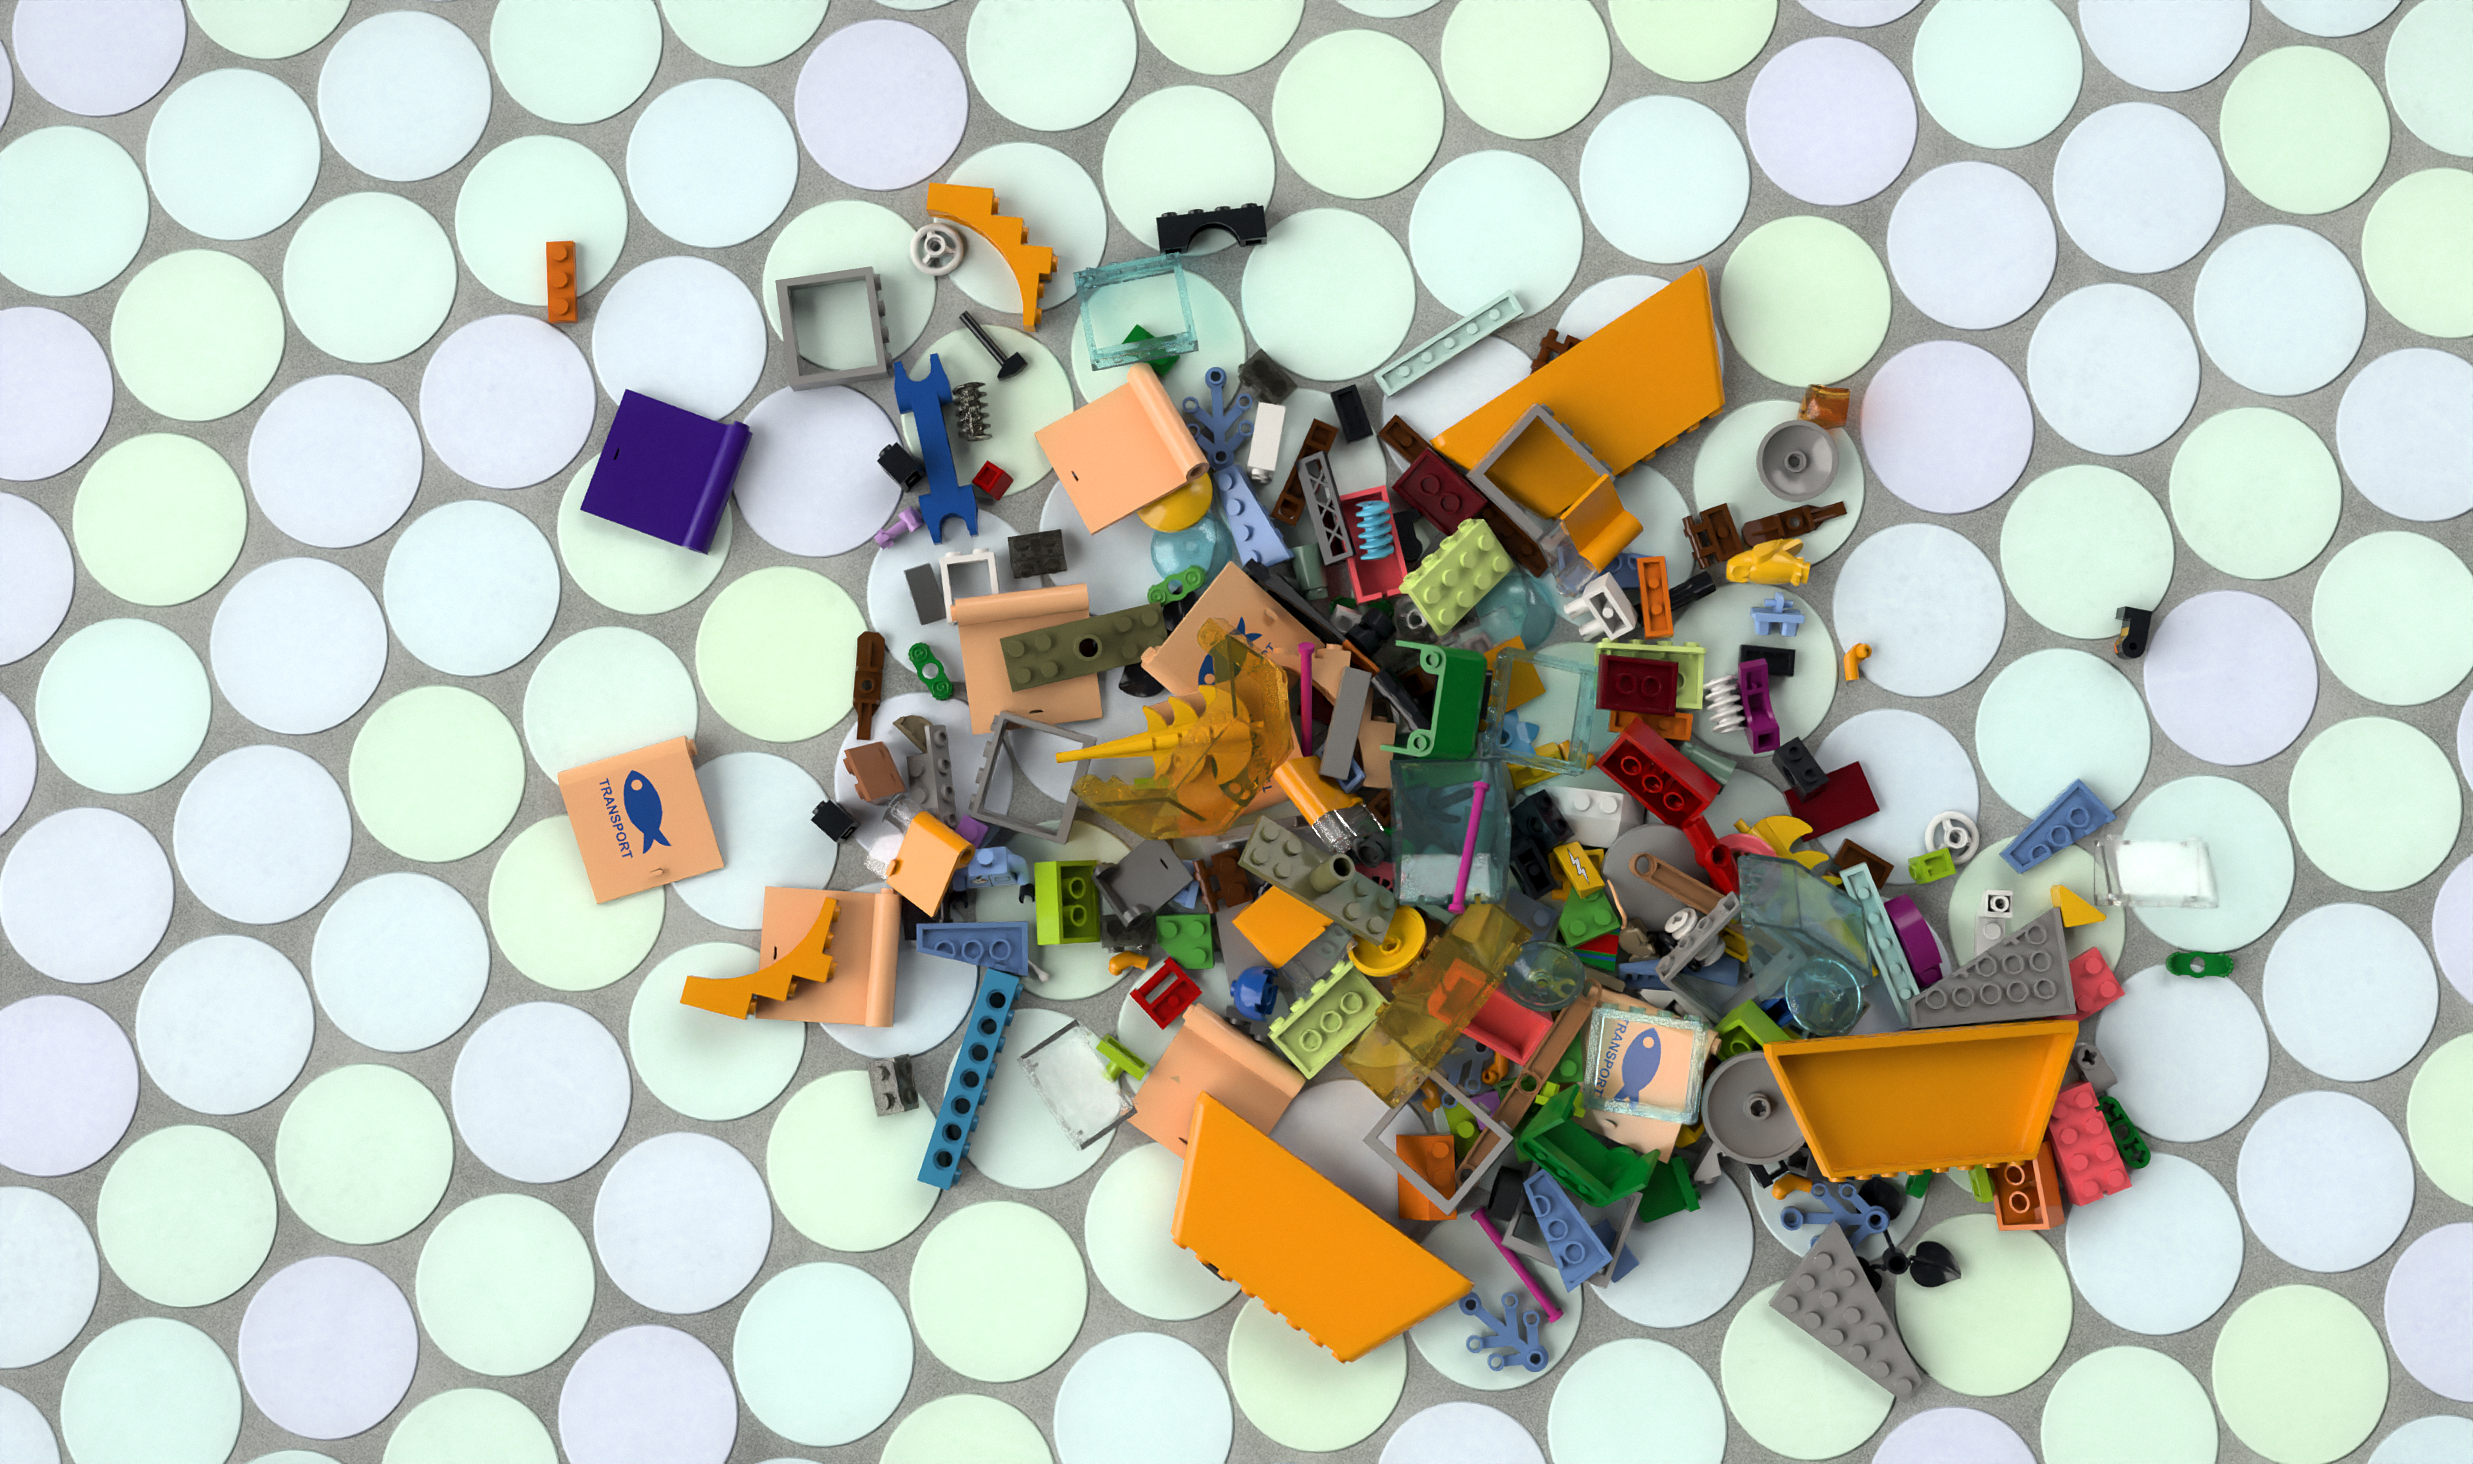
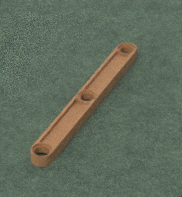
M1636 853L1629 860V869L1634 876L1706 916L1717 906L1722 898L1726 897L1649 853ZM1642 857H1645L1649 862V868L1644 873L1639 872L1637 869V861ZM1741 911L1739 912L1740 920L1736 924L1729 922L1725 926L1748 940L1760 944L1764 949L1773 954H1776L1784 946ZM1776 925L1795 940L1808 958L1798 968L1820 979L1828 980L1836 976L1839 967L1837 960L1833 956ZM1826 959L1830 964V969L1826 974L1822 975L1819 971V963Z
M1586 978L1578 984L1553 1025L1492 1115L1491 1119L1496 1123L1502 1120L1511 1129H1515L1600 999L1602 986L1597 980ZM1587 982L1594 983L1598 988L1597 995L1592 999L1585 998L1581 992L1582 986ZM1530 1075L1536 1079L1537 1086L1533 1091L1527 1092L1522 1089L1520 1082L1524 1076ZM1485 1126L1456 1171L1455 1180L1459 1187L1464 1184L1460 1180L1461 1171L1464 1169L1475 1171L1501 1140L1488 1126Z

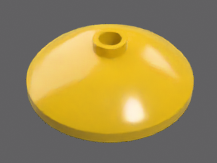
M1206 472L1200 478L1137 511V515L1147 526L1166 533L1181 532L1195 526L1205 517L1213 499V487L1208 473Z
M1398 904L1383 943L1375 946L1354 933L1347 943L1348 956L1354 963V966L1364 974L1376 977L1396 974L1410 966L1423 951L1427 939L1425 922L1415 909L1404 904Z

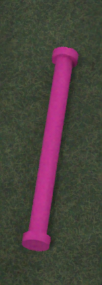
M1303 642L1298 645V652L1301 654V753L1303 757L1312 756V653L1315 652V645L1310 642Z
M1475 781L1473 784L1475 793L1453 902L1448 907V911L1456 914L1465 913L1463 904L1485 795L1490 789V784Z
M1483 1206L1476 1209L1470 1214L1472 1220H1477L1549 1315L1547 1319L1550 1323L1558 1320L1564 1312L1561 1308H1556L1516 1253L1500 1245L1503 1236L1485 1214L1486 1209Z

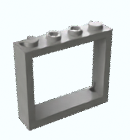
M872 266L775 280L789 385L794 392L890 378L889 369H893V360L891 353L886 352L885 343H890L888 328L883 327L882 317L886 316L884 301H879L878 291L882 290L880 274H875ZM866 280L877 365L803 376L791 291Z
M1533 403L1472 468L1466 477L1543 550L1549 552L1565 534L1560 526L1549 536L1544 533L1483 475L1525 428L1538 417L1600 478L1605 473L1609 475L1612 483L1616 478L1611 474L1613 469L1605 461L1601 460L1598 462L1592 456L1594 451L1584 441L1578 443L1572 437L1574 431L1564 422L1559 424L1552 418L1555 414L1544 403L1541 406L1538 403Z
M1002 710L999 716H994L993 723L991 724L990 730L994 731L992 742L987 741L983 752V757H986L987 760L985 767H980L977 773L975 783L979 784L977 795L972 793L968 809L972 810L970 817L1066 845L1091 759L1078 760L1058 831L985 810L984 805L1008 721L1083 743L1082 749L1095 746L1097 737Z
M1731 891L1718 902L1717 906L1706 917H1703L1698 922L1697 926L1687 936L1678 942V945L1667 956H1664L1654 969L1662 983L1714 1023L1718 1024L1732 1009L1748 999H1751L1757 1006H1760L1808 957L1795 940L1735 892ZM1741 911L1784 946L1719 1009L1676 974Z
M1427 1064L1362 1141L1447 1216H1451L1515 1140L1510 1135L1514 1130L1502 1120L1498 1123L1489 1117L1492 1111L1480 1101L1476 1105L1467 1097L1471 1093L1459 1083L1455 1087L1446 1080L1449 1074L1441 1067L1436 1065L1432 1068ZM1429 1077L1501 1138L1450 1200L1445 1198L1378 1139Z
M1534 1161L1526 1180L1540 1170V1166ZM1522 1188L1515 1213L1507 1226L1500 1245L1558 1269L1551 1252L1514 1237L1528 1200L1525 1190ZM1636 1191L1624 1197L1629 1202L1609 1251L1613 1260L1603 1267L1601 1274L1598 1272L1594 1273L1585 1280L1586 1282L1602 1289H1607L1643 1196L1642 1193Z

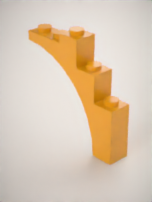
M929 182L926 206L929 216L951 220L970 228L987 239L1002 254L1013 270L1020 287L1023 301L1024 330L1036 332V324L1041 325L1042 308H1038L1039 298H1044L1045 282H1041V280L1052 281V273H1057L1058 256H1054L1053 247L1023 245V243H1028L1029 227H1025L1023 218L994 215L999 214L1000 198H996L994 188Z
M826 897L819 916L806 937L789 954L773 965L753 974L736 978L711 979L693 975L687 976L680 1003L747 1020L749 1015H754L758 999H754L755 994L786 1002L789 996L794 997L798 984V981L794 980L795 976L827 983L828 978H834L838 964L833 962L835 956L825 954L824 952L825 948H831L834 933H831L830 930L832 923H837L840 917L842 907L837 906L839 900Z

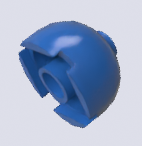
M1252 966L1245 969L1237 980H1233L1230 994L1234 996L1235 1006L1244 1017L1266 1022L1265 1015L1272 1014L1278 994V985L1273 986V977L1278 978L1276 968Z

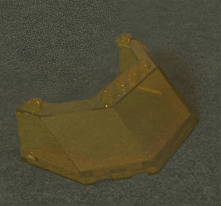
M1209 617L1197 634V641L1200 647L1213 657L1216 698L1146 784L1126 785L1116 775H1113L1107 782H1104L1098 776L1088 774L1079 778L1070 789L1091 809L1148 841L1224 835L1270 780L1275 770L1284 763L1294 750L1290 724V701L1288 700L1287 671L1224 618Z
M1474 888L1473 891L1466 890L1463 904L1465 913L1457 914L1441 937L1436 935L1426 947L1429 950L1428 954L1424 959L1418 957L1411 965L1409 971L1412 974L1406 981L1401 979L1391 991L1394 996L1390 1002L1386 1003L1383 1001L1374 1012V1015L1377 1016L1374 1022L1358 1039L1350 1042L1339 1052L1342 1055L1339 1058V1062L1392 1110L1400 1103L1399 1098L1402 1094L1407 1096L1418 1085V1076L1420 1074L1426 1077L1502 983L1507 975L1503 969L1506 965L1512 966L1522 952L1519 946L1524 941L1527 942L1534 933L1477 888Z

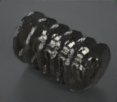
M965 383L952 390V394L958 397L953 401L954 406L959 408L955 411V415L961 418L956 422L957 427L962 429L958 432V437L968 442L984 441L993 438L991 434L984 433V430L991 428V424L983 423V420L990 417V414L981 411V409L988 407V403L980 401L981 398L987 396V392L979 391L980 387L986 385L985 383Z

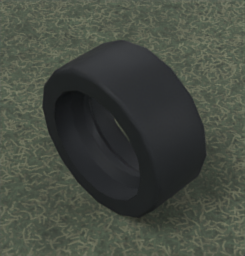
M1503 1165L1499 1168L1489 1198L1487 1209L1489 1217L1506 1222L1511 1221L1522 1189V1171Z

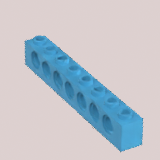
M993 968L987 969L917 1178L918 1181L948 1191L951 1189L952 1184L958 1185L962 1174V1169H959L958 1166L961 1158L966 1159L969 1153L971 1143L967 1142L970 1131L975 1133L980 1117L976 1116L979 1105L984 1106L989 1090L984 1088L987 1079L992 1080L997 1064L993 1063L996 1052L1001 1053L1006 1037H1003L1002 1034L1005 1026H1011L1015 1014L1011 1007L1014 999L1019 1001L1024 985L1019 984L1021 977ZM995 992H1001L1006 998L1005 1005L1002 1008L995 1007L991 1002V997ZM987 1018L993 1019L997 1024V1029L993 1034H988L983 1030L982 1025ZM977 1045H983L987 1048L988 1056L985 1060H978L974 1056V1048ZM973 1071L978 1074L979 1083L977 1086L972 1087L966 1083L965 1075L967 1072ZM959 1098H966L970 1102L969 1112L962 1113L958 1111L956 1102ZM955 1124L961 1128L962 1134L959 1139L949 1137L947 1133L949 1125ZM947 1151L952 1155L953 1162L951 1165L945 1166L940 1163V1152Z

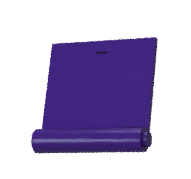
M625 389L580 510L683 548L708 555L753 435L749 431L750 426L738 421H734L733 425H725Z

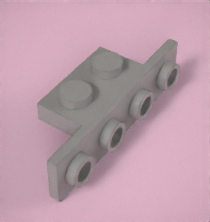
M924 726L928 753L906 757L912 809L917 811L934 808L935 817L953 831H956L958 817L955 807V791L952 782V765L949 757L946 726Z

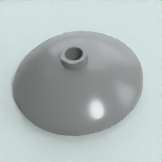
M1806 420L1783 422L1771 429L1762 439L1756 454L1758 476L1766 489L1778 498L1793 502L1810 500L1822 494L1833 482L1839 464L1838 450L1832 437L1819 425ZM1791 458L1798 460L1797 467L1790 465L1789 461Z

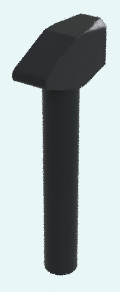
M968 311L963 312L959 316L960 320L1002 367L997 375L999 381L1018 375L1028 366V363L1018 352L1008 358Z

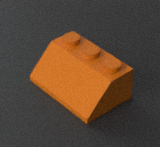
M1451 1133L1396 1135V1155L1445 1198L1450 1200L1456 1193L1454 1135ZM1397 1172L1400 1219L1427 1221L1457 1220V1208L1451 1216H1447Z
M2043 1140L2036 1159L2025 1160V1165L2012 1166L2007 1165V1162H2002L2000 1167L1988 1168L1989 1176L1992 1178L1995 1186V1193H1992L1999 1231L2052 1229L2065 1223L2050 1140Z

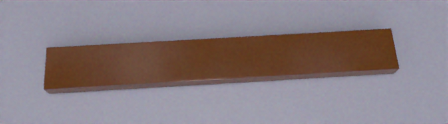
M1397 414L1377 434L1378 437L1410 465L1426 447L1431 448L1485 497L1488 502L1473 519H1484L1504 550L1536 579L1556 559L1550 552L1543 550L1479 488Z

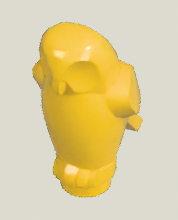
M1792 538L1772 540L1757 544L1752 550L1742 552L1729 559L1726 565V578L1731 582L1747 583L1748 581L1763 585L1792 583L1794 586H1799V583L1807 584L1811 563L1804 562L1803 557H1794L1803 548V543L1799 538L1795 540Z

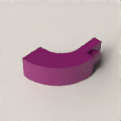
M1765 658L1738 663V680H1736V684L1739 688L1736 689L1737 695H1741L1738 705L1743 706L1740 715L1746 718L1742 721L1743 727H1747L1744 731L1753 754L1773 751L1780 747V728L1770 702L1768 664Z
M1905 893L1883 903L1918 989L1943 979L1940 963L1943 962L1938 947L1927 923L1914 902Z

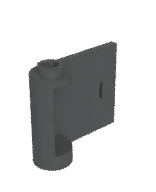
M1159 830L1151 834L1117 864L1102 862L1093 869L1091 880L1127 930H1134L1143 925L1195 881V878Z

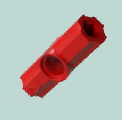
M1697 815L1683 824L1682 830L1695 850L1696 863L1700 867L1706 868L1721 894L1727 896L1731 891L1737 893L1743 888V881L1730 861V849L1726 845L1720 844L1704 815Z

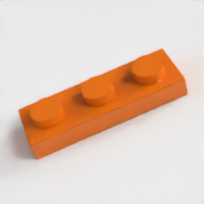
M574 241L546 242L548 321L551 324L578 323L576 243Z
M1665 556L1637 558L1636 564L1645 640L1673 637Z
M1617 711L1609 712L1607 732L1621 733L1637 716L1663 739L1690 742L1693 714L1675 712V717Z

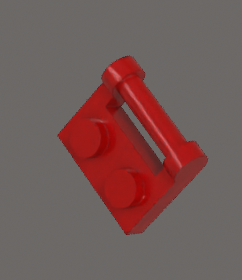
M1170 956L1164 961L1165 964L1138 990L1135 988L1129 993L1162 1030L1203 993ZM1173 972L1178 978L1150 1004L1145 997Z

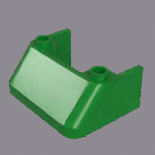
M1396 640L1395 645L1421 649V667L1427 673L1436 674L1439 677L1431 730L1417 729L1410 734L1407 745L1381 744L1380 750L1426 758L1456 761L1469 759L1475 751L1487 672L1486 657L1481 652L1418 641Z
M1576 1083L1550 1097L1523 1130L1518 1139L1517 1146L1524 1154L1585 1203L1593 1207L1602 1208L1647 1187L1661 1152L1655 1149L1639 1157L1631 1148L1626 1146L1615 1147L1609 1150L1570 1118L1573 1117L1575 1112L1573 1103L1580 1089V1086Z

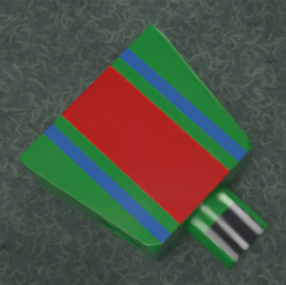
M1557 928L1555 944L1567 946L1559 928ZM1620 928L1570 949L1568 957L1604 970L1614 971Z

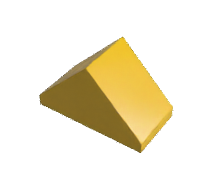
M2053 885L2051 887L2050 893L2053 908L2060 907L2063 928L2102 922L2107 918L2106 915L2065 886Z

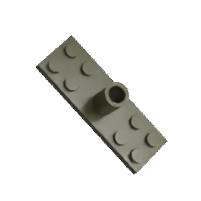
M1154 602L1000 638L1011 689L1012 692L1142 662L1141 656L1145 650L1151 646L1153 648L1162 646L1167 640L1168 635L1160 602ZM1091 638L1095 643L1093 653L1089 656H1084L1083 652L1079 650V644L1081 641H1087Z
M1264 815L1257 819L1238 862V865L1375 946L1383 943L1401 898L1357 872L1349 856L1341 853L1330 856Z

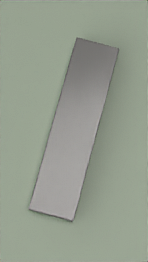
M1347 666L1343 667L1318 774L1347 780L1372 673Z

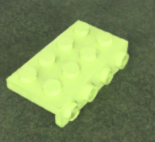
M1469 518L1458 525V530L1452 536L1445 538L1440 543V548L1437 551L1426 556L1421 562L1422 565L1416 571L1407 574L1403 579L1404 582L1398 589L1401 593L1409 594L1437 636H1444L1515 564L1485 520Z
M1602 638V642L1594 645L1592 704L1596 705L1599 655L1608 654L1679 662L1676 709L1701 710L1703 701L1704 655L1707 648L1700 647V643L1684 642L1683 646H1673L1672 641H1656V645H1645V640L1631 639L1629 644L1618 643L1617 638L1612 641L1609 638Z
M1348 959L1346 962L1340 960L1330 970L1333 973L1325 981L1322 978L1310 988L1312 993L1305 1000L1302 997L1290 1006L1289 1009L1292 1012L1285 1018L1280 1016L1269 1026L1271 1031L1267 1035L1308 1080L1318 1073L1390 1005L1354 966L1352 960Z

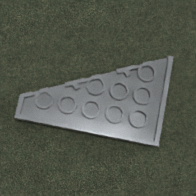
M2060 907L2048 910L1907 1001L1906 1006L1910 1030L2077 1014Z
M1833 1219L1770 1299L1769 1306L1901 1401L1907 1403L1923 1383L1841 1229L1839 1222Z

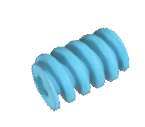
M1375 500L1356 504V506L1363 507V510L1357 512L1356 516L1364 518V521L1358 523L1357 527L1365 529V532L1358 534V538L1366 539V543L1359 545V549H1364L1368 552L1360 556V559L1377 560L1388 557L1389 554L1394 552V546L1388 544L1393 541V536L1387 534L1392 530V525L1385 523L1391 519V514L1384 512L1390 508L1389 503Z

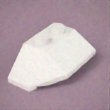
M1537 785V792L1543 789L1547 791L1575 834L1565 843L1578 841L1580 845L1609 848L1622 834L1632 828L1643 825L1645 806L1632 795L1573 787Z

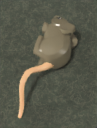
M1608 879L1607 882L1622 916L1618 942L1623 950L1632 955L1629 958V962L1662 959L1656 947L1652 945L1655 942V938L1652 935L1646 934L1648 930L1644 923L1638 917L1627 921V915L1620 904L1614 886Z

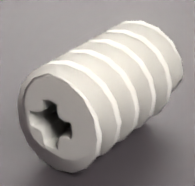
M1736 675L1712 679L1703 685L1704 690L1712 691L1705 699L1707 701H1714L1707 709L1717 713L1710 717V721L1719 723L1712 728V732L1722 734L1747 728L1739 726V723L1746 718L1736 714L1743 709V706L1734 705V702L1741 698V695L1732 694V691L1739 688L1737 684L1730 683V680L1737 677Z
M1684 908L1668 919L1665 924V930L1668 933H1672V937L1675 940L1680 941L1697 926L1702 917L1697 915L1694 909ZM1717 934L1693 958L1700 961L1701 966L1704 967L1715 963L1724 952L1725 941Z

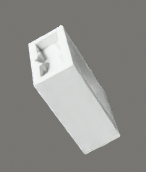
M1259 402L1247 466V476H1251V480L1255 482L1267 483L1268 480L1274 479L1285 418V406Z
M988 548L975 549L973 554L962 555V552H950L945 554L946 558H939L947 623L950 626L958 625V621L952 622L950 605H953L949 566L988 562L992 594L1000 593L996 555L994 551L989 552Z

